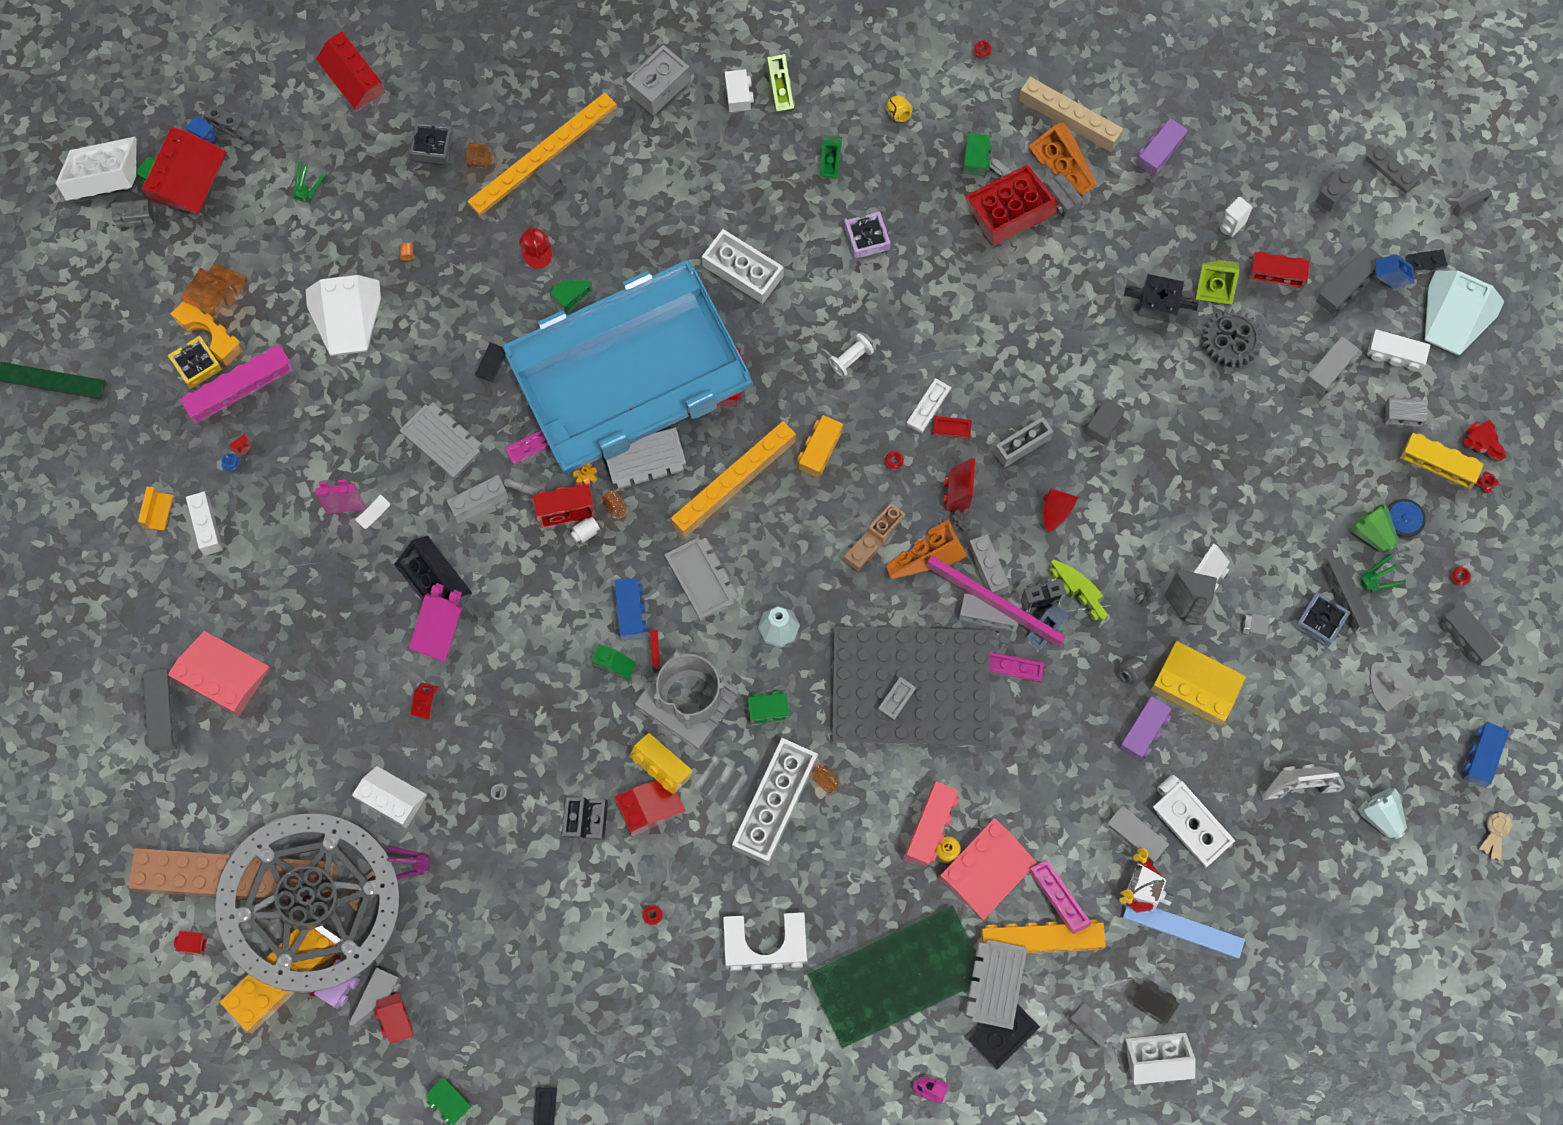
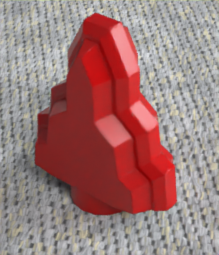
M1490 419L1482 424L1476 421L1466 430L1468 437L1462 443L1467 448H1474L1479 453H1486L1490 458L1500 462L1506 458L1505 450L1498 442L1499 435L1494 430L1495 425Z

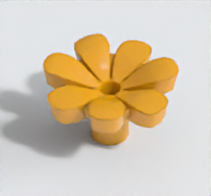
M587 464L578 468V471L573 472V477L577 478L576 484L584 482L590 486V481L593 483L597 481L595 476L597 469L591 468V464Z

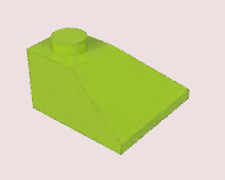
M1217 260L1203 263L1195 299L1232 305L1240 271L1238 262Z

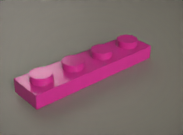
M1048 860L1030 869V873L1072 934L1090 926V920Z

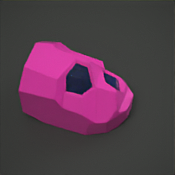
M921 1077L913 1085V1089L918 1096L938 1104H942L948 1087V1083L930 1077Z

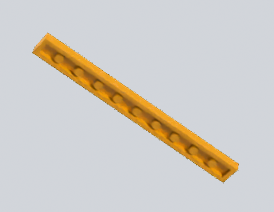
M604 92L467 201L468 205L479 216L484 214L533 175L541 165H545L548 161L552 160L615 110L617 104Z

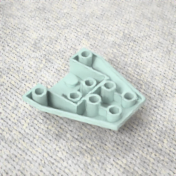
M1435 271L1428 286L1425 341L1460 356L1498 317L1504 300L1492 285L1460 271Z

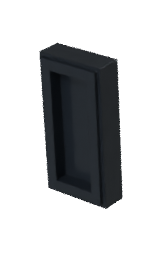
M492 342L489 343L475 373L476 377L494 382L506 356L502 346Z
M536 1087L534 1125H555L558 1088Z

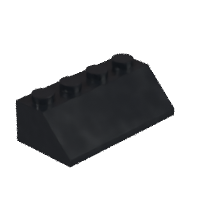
M429 536L413 539L394 564L422 601H424L426 594L431 595L432 586L436 585V583L444 585L441 598L449 600L450 593L454 592V590L462 592L458 603L459 606H463L472 595L471 590Z

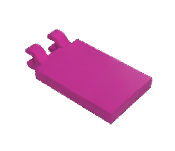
M347 479L338 480V486H329L327 481L319 482L320 488H316V496L326 514L365 510L364 501L355 484H348Z
M436 583V585L432 586L431 595L426 594L409 649L445 662L447 661L463 607L458 605L462 592L454 590V592L450 593L449 600L441 598L444 585Z

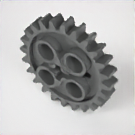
M1225 309L1222 315L1217 312L1215 317L1211 316L1210 320L1205 324L1206 328L1203 329L1202 333L1204 335L1201 340L1205 341L1202 346L1208 347L1205 353H1212L1210 359L1216 357L1218 358L1217 364L1223 361L1224 367L1227 363H1230L1231 368L1234 367L1235 363L1241 367L1242 362L1247 365L1249 359L1253 361L1263 345L1260 343L1263 337L1259 336L1262 330L1257 329L1259 323H1252L1254 317L1248 319V313L1242 316L1241 310L1235 314L1233 309H1231L1229 314ZM1222 326H1227L1229 330L1223 329ZM1240 331H1245L1247 335L1241 334ZM1217 342H1222L1225 346H1220ZM1235 347H1240L1243 351H1238Z

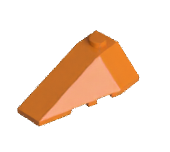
M1064 122L1054 125L1029 145L1038 161L1046 164L1056 175L1063 173L1075 190L1082 195L1097 185L1074 136Z
M949 519L931 528L927 532L928 536L922 541L917 540L913 543L914 547L908 552L903 551L886 565L892 579L930 570L927 568V564L931 556L947 565H952L967 556Z

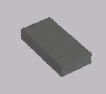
M1487 188L1458 203L1453 213L1457 217L1488 201L1492 192Z

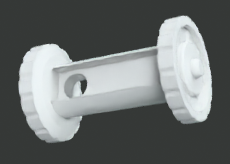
M857 334L854 337L856 343L839 358L834 356L828 358L830 366L841 377L848 375L846 368L864 353L868 355L874 353L870 342L861 334Z

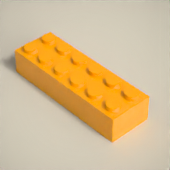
M296 929L290 934L289 950L301 933V930ZM314 929L309 931L295 955L332 948L337 945ZM283 942L278 946L280 950L283 949ZM271 952L264 960L272 965H276L278 957L274 952ZM335 954L292 963L290 971H318ZM248 974L220 1001V1004L247 1032L253 1034L295 992L268 986Z

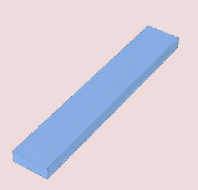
M1126 906L1123 915L1125 920L1236 959L1240 958L1245 942L1243 938L1158 908L1155 911L1136 913L1129 906Z

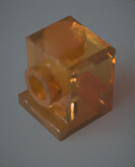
M469 142L465 156L467 167L475 166L488 169L489 164H493L494 153H492L491 147Z

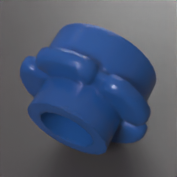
M227 453L222 457L221 466L224 470L234 471L239 466L240 459L237 458L236 454Z

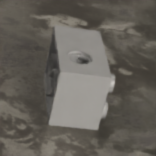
M662 45L626 79L627 94L654 116L690 82L689 66Z

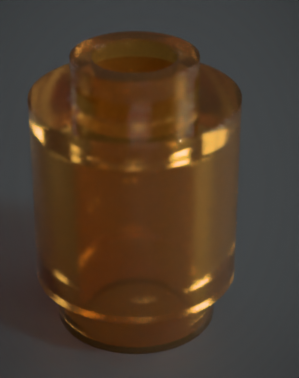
M610 490L603 495V504L613 518L620 519L627 514L629 507L619 492Z
M819 765L812 773L814 775L812 779L825 792L828 791L830 794L841 784L838 780L839 777L827 765L824 767Z

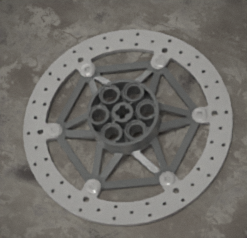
M292 815L273 821L258 829L242 842L232 854L221 874L217 888L215 903L216 921L220 936L229 954L246 973L256 980L285 991H322L339 986L358 976L384 950L397 921L399 910L398 882L391 862L387 861L388 856L386 852L362 828L347 820L331 815ZM310 833L325 835L323 842L274 852L269 847L279 840L294 835ZM339 840L350 844L364 856L370 864L376 880L368 882L338 849ZM320 850L308 866L294 868L279 859L280 857ZM326 854L324 870L315 867ZM333 854L339 858L360 884L333 881L330 877ZM256 857H259L262 863L246 904L243 908L236 909V897L240 881L251 862ZM275 864L288 871L282 878H280ZM269 868L277 883L275 894L252 906L266 869ZM313 875L319 876V880L316 883H310L308 881L309 878ZM293 879L299 881L295 887L288 886V883ZM337 889L356 890L358 892L339 899ZM325 890L332 891V895L328 898L321 896ZM309 895L311 899H307V902H304L302 897ZM379 895V910L376 922L368 938L361 947H358L354 941L371 896ZM289 898L291 899L290 905L286 907L281 906V901ZM363 898L350 935L347 936L336 914V909L339 906ZM275 902L277 912H257ZM323 909L325 914L322 917L314 916L315 911ZM302 913L305 915L304 919L299 922L295 921V915ZM256 919H282L284 921L282 950L255 922ZM329 920H333L341 939L323 927ZM247 922L278 957L276 965L268 963L250 948L241 934L239 924ZM290 929L301 930V933L289 950ZM314 929L337 945L332 948L295 955L309 931ZM342 952L347 957V959L332 967L318 971H290L292 963Z

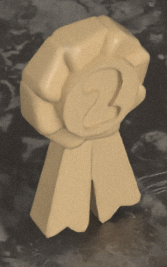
M1498 812L1490 815L1486 825L1490 834L1479 847V850L1484 851L1487 855L1492 847L1490 858H1496L1498 861H1501L1502 837L1510 833L1513 824L1509 816Z

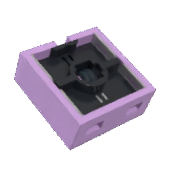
M880 211L865 215L863 219L857 217L845 220V231L855 259L890 250L891 243Z

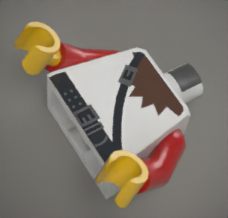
M1145 848L1137 849L1139 854H1135L1133 859L1140 861V864H1137L1127 890L1121 891L1124 897L1120 898V903L1129 906L1136 913L1155 911L1159 902L1170 906L1174 895L1163 891L1166 883L1165 878L1161 876L1148 859V851Z

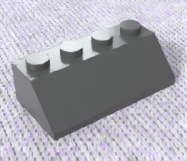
M1178 569L1165 592V597L1180 618L1190 623L1200 622L1213 601L1217 578Z

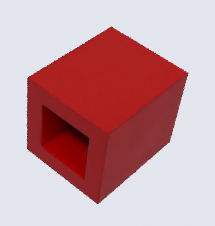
M179 931L178 936L174 940L175 951L180 954L204 956L208 936L203 933Z

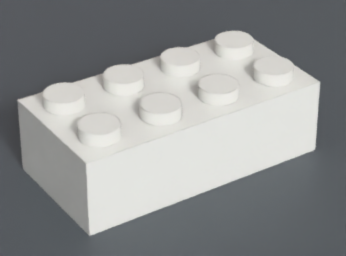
M722 229L702 255L703 267L762 304L784 276L783 266Z

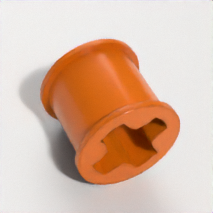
M402 243L399 245L401 260L410 261L415 258L413 255L414 245L412 243Z

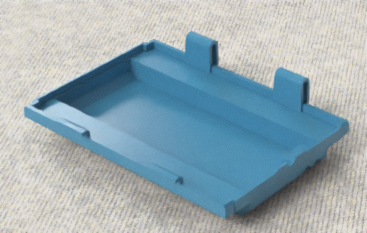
M689 260L653 276L650 275L649 271L623 282L625 289L566 316L564 310L538 321L539 329L502 346L507 360L564 475L602 458V454L605 459L616 457L629 450L630 444L689 417L688 413H690L693 419L713 411L717 407L716 403L754 386L749 371Z

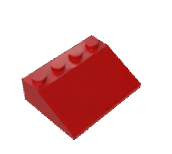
M171 126L142 190L149 200L199 215L227 152L188 131Z
M1028 164L965 196L982 231L993 246L1057 214L1056 199Z

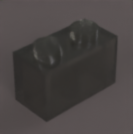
M1152 981L1142 982L1130 1001L1132 1006L1162 1026L1169 1022L1180 1003L1176 1001L1177 998L1172 994L1160 991L1159 986Z

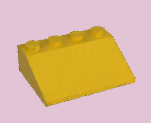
M1176 641L1151 691L1221 727L1226 721L1247 676Z

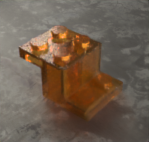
M214 262L209 272L199 268L181 299L191 306L216 316L220 307L228 310L231 309L248 279L246 276Z

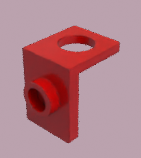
M423 682L418 685L413 695L411 715L430 719L433 698L438 692L439 686ZM423 688H429L432 691H425Z

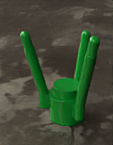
M299 161L292 197L298 201L306 202L307 199L311 200L313 193L327 176V173H323L309 191V186L303 184L308 164L304 165L301 175L302 162Z
M1389 554L1369 571L1362 574L1360 582L1366 591L1371 590V592H1375L1380 589L1404 584L1403 581L1378 585L1380 583L1379 577L1396 569L1397 565H1393L1379 573H1373L1392 558L1393 554Z

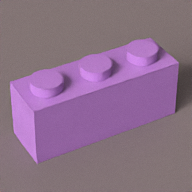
M1171 118L1167 123L1164 122L1160 126L1159 133L1156 136L1153 135L1148 141L1147 148H1142L1137 155L1139 158L1137 166L1155 177L1186 139L1188 129Z
M1151 696L1119 749L1138 761L1142 757L1147 758L1152 749L1149 745L1152 740L1155 742L1158 740L1162 733L1159 730L1162 724L1166 726L1172 717L1169 715L1172 708Z

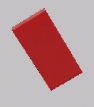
M935 416L933 435L970 440L972 420Z
M651 630L652 669L654 673H657L661 670L658 630Z

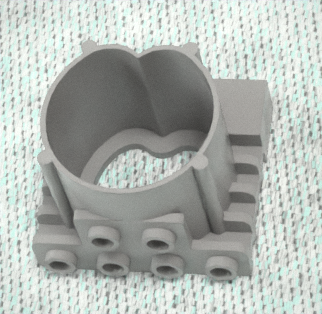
M676 649L673 656L661 668L650 686L648 685L637 700L635 707L645 716L700 752L712 736L714 729L720 724V721L725 717L736 699L739 698L740 692L735 684L731 682L726 683L723 679L722 671L713 666L708 660L699 655L689 654L685 650L679 651ZM686 677H695L703 680L712 690L713 701L708 707L697 713H682L676 708L675 703L667 702L668 692L671 686L678 680Z

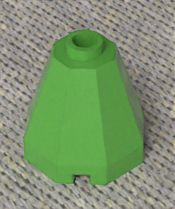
M1382 503L1374 507L1375 511H1368L1357 519L1349 528L1355 535L1380 552L1385 550L1389 552L1397 546L1395 543L1398 541V537L1389 509Z

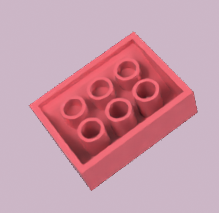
M204 631L177 659L168 676L176 683L239 717L269 671L270 666Z
M994 818L940 875L939 880L984 921L1037 862L1016 838Z

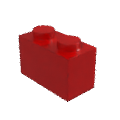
M400 992L376 1000L377 1008L374 1009V1014L377 1021L381 1020L383 1025L380 1027L383 1038H388L389 1044H393L413 1037V1026Z

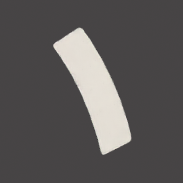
M379 495L355 520L366 529L390 506V503L382 495Z

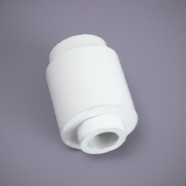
M590 517L573 526L570 534L576 543L580 542L582 544L596 535L600 528L596 521Z

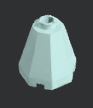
M776 606L763 612L758 630L765 643L781 648L785 644L795 641L800 624L792 610Z
M1389 788L1371 797L1372 800L1369 803L1366 800L1357 809L1365 820L1387 838L1398 839L1405 834L1404 831L1407 825L1401 798L1396 788Z

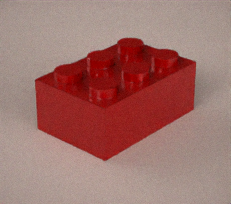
M578 483L574 487H559L555 491H540L536 495H532L540 529L577 522L585 518L589 519L590 517L596 518L589 484Z

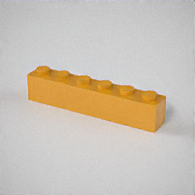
M1090 920L1091 924L1089 927L1075 934L1071 933L1067 925H1058V922H1047L1046 926H1038V923H1027L1026 927H1018V924L1005 925L1006 928H998L997 925H986V929L981 931L982 943L992 940L1027 948L1026 954L1103 950L1106 947L1104 923H1098V920Z

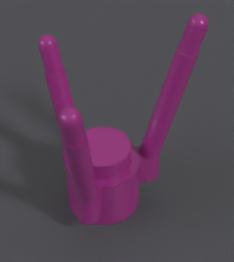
M389 846L385 848L392 852L415 856L413 859H387L388 862L413 863V869H417L416 871L396 875L397 879L424 875V871H429L430 855Z

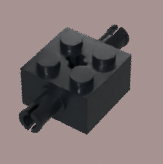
M1147 274L1144 287L1138 288L1126 285L1123 295L1140 299L1138 316L1173 324L1180 308L1197 311L1199 303L1198 299L1183 297L1184 281Z

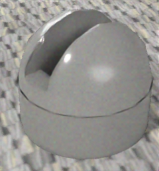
M501 784L494 785L490 791L491 797L496 801L504 799L507 794L506 788ZM497 788L500 789L498 798L495 797Z

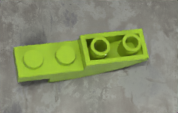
M1056 560L1051 561L1049 572L1053 578L1062 579L1066 595L1068 594L1072 598L1078 594L1079 602L1083 606L1086 605L1092 620L1097 621L1099 625L1105 622L1108 614L1099 603L1103 595L1098 588L1074 568Z

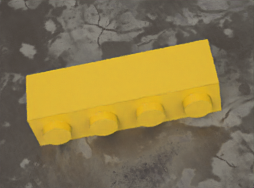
M1412 433L1400 457L1407 462L1468 489H1471L1476 484L1484 465L1474 457H1467L1456 449H1449L1442 443L1433 442L1418 433Z

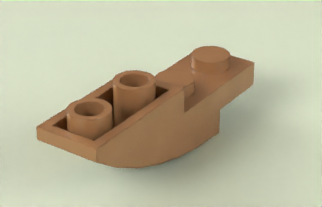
M890 503L869 526L861 539L844 556L843 560L859 571L888 540L906 514Z

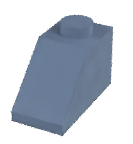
M1054 604L1044 613L1040 621L1059 631L1070 616ZM1033 631L1026 637L1040 650L1049 642Z

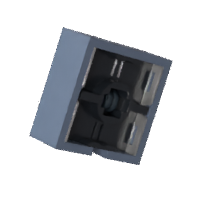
M1316 592L1295 625V628L1329 647L1351 612L1338 604L1334 606L1330 603V599Z

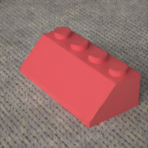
M937 781L929 792L902 861L927 867L930 862L934 863L938 853L935 851L937 844L941 845L945 836L942 833L944 825L948 827L952 815L949 814L950 810L956 807L959 797L956 796L958 790Z

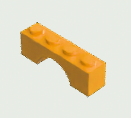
M186 298L170 313L171 316L187 332L197 329L210 332L212 334V342L209 349L227 367L242 352L239 346L240 341L232 335L230 337L226 334L227 330L221 324L217 326L211 315L202 313L200 311L202 310L196 302L193 301L191 303Z

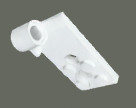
M1171 774L1157 787L1158 792L1163 798L1153 806L1154 810L1205 868L1235 842L1232 836L1183 781H1180L1175 775ZM1191 818L1198 822V827L1195 830L1189 827V820ZM1205 833L1211 836V843L1209 845L1204 844L1202 841V836Z

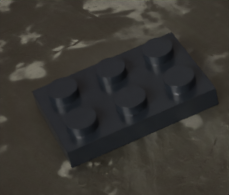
M1017 1003L1013 1029L983 1024L968 1039V1042L997 1071L1040 1026Z

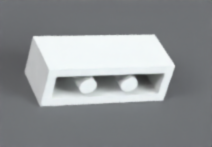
M1375 330L1370 339L1367 357L1375 361L1388 362L1393 366H1403L1411 371H1422L1427 362L1430 344Z
M205 491L187 496L186 500L200 551L204 556L223 551L210 498Z

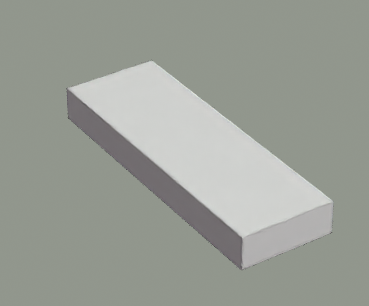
M935 378L906 422V425L923 434L949 394L951 387Z

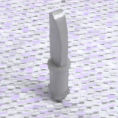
M509 478L503 481L506 487L530 495H536L541 491L537 487L519 483Z

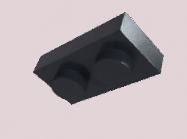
M1443 249L1408 254L1406 256V261L1413 266L1414 273L1446 269L1448 266Z

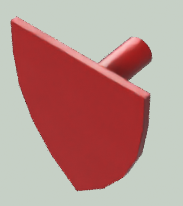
M1053 488L1050 489L1049 494L1046 493L1043 496V500L1046 501L1043 511V523L1047 533L1056 529L1065 521L1074 508L1078 496Z

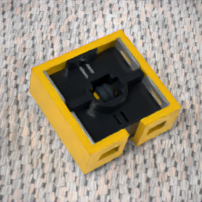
M200 336L187 343L188 346L184 349L180 347L168 355L190 389L222 370Z

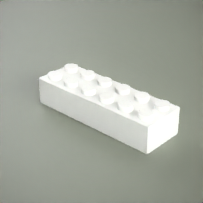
M781 738L732 843L733 850L769 866L818 759L817 753Z

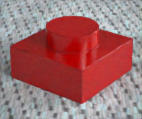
M243 434L229 446L238 457L246 454L252 447V444L246 435Z

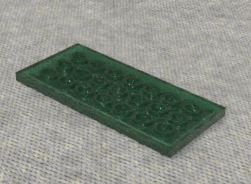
M952 905L810 972L807 976L841 1048L844 1049L970 989L971 981L979 982L980 978L972 977L975 960H980L976 957L973 945Z

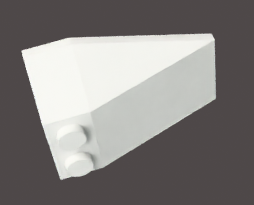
M353 275L321 279L307 288V308L330 356L367 352L381 301L379 280Z
M1314 764L1303 766L1302 769H1295L1293 766L1286 767L1278 774L1263 794L1262 799L1283 798L1290 790L1320 787L1321 794L1340 792L1345 788V785L1338 772L1321 766L1315 767Z

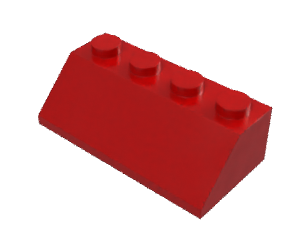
M343 31L326 41L316 57V61L354 111L359 110L385 93L381 80Z

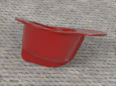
M529 227V230L525 231L519 240L523 258L530 267L535 269L543 268L552 259V250L548 236L540 229Z

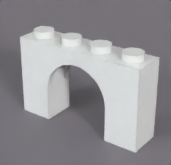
M804 913L784 914V943L777 952L770 955L757 954L748 947L745 941L744 916L724 917L726 968H730V971H742V967H750V970H762V966H771V969H782L783 965H791V968H802L803 964H807Z

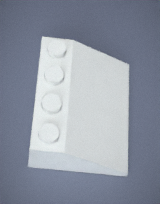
M131 137L70 150L56 181V185L65 200H77L81 197L111 193L116 190H126L132 187L136 178V138Z

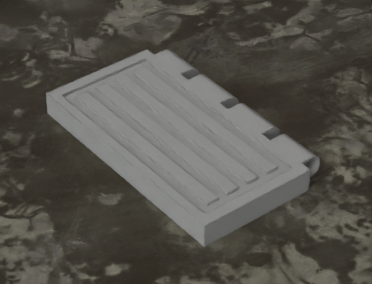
M434 402L429 406L425 404L399 431L455 480L480 455L479 449L483 444L474 436L470 437L471 434L460 424L456 426L457 422L447 413L442 415L443 410Z
M676 426L646 436L630 444V449L611 459H606L612 483H617L618 490L631 486L630 479L632 478L636 485L649 481L648 474L650 473L654 480L668 476L666 471L668 468L671 475L684 471L682 464L686 463Z
M697 537L664 554L699 620L702 621L734 604V599L738 598L739 594L733 584L725 586L731 580L724 568L716 570L722 566L716 553L707 554L713 550L708 539L703 538L700 540Z
M987 940L986 943L978 942L976 957L983 958V962L975 960L972 977L980 979L979 982L971 981L968 997L976 998L975 1002L967 1001L965 1015L971 1016L972 1021L1013 1029L1027 948Z

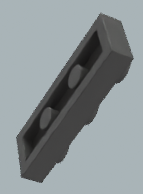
M1380 145L1373 149L1365 158L1404 194H1407L1419 182L1415 175Z

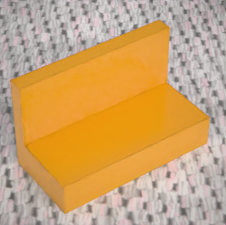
M147 486L138 519L140 526L145 529L165 531L174 496L158 493L154 487Z

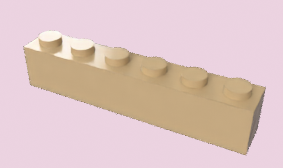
M1029 77L1022 87L1019 96L1020 102L1058 123L1064 122L1068 129L1112 153L1120 141L1123 128L1034 78Z

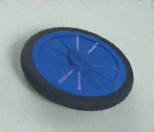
M1399 499L1389 505L1388 509L1398 536L1413 537L1423 530L1426 523V515L1418 503L1409 499Z

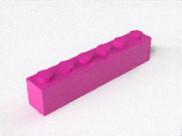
M279 344L278 346L270 347L267 352L260 356H254L249 362L236 366L233 371L220 375L213 382L202 385L195 392L187 393L180 401L194 424L294 370Z

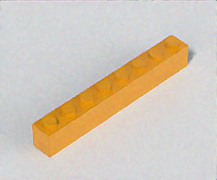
M782 421L672 516V527L685 539L796 442V433Z

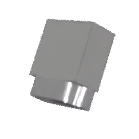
M1245 614L1242 633L1266 637L1269 616Z

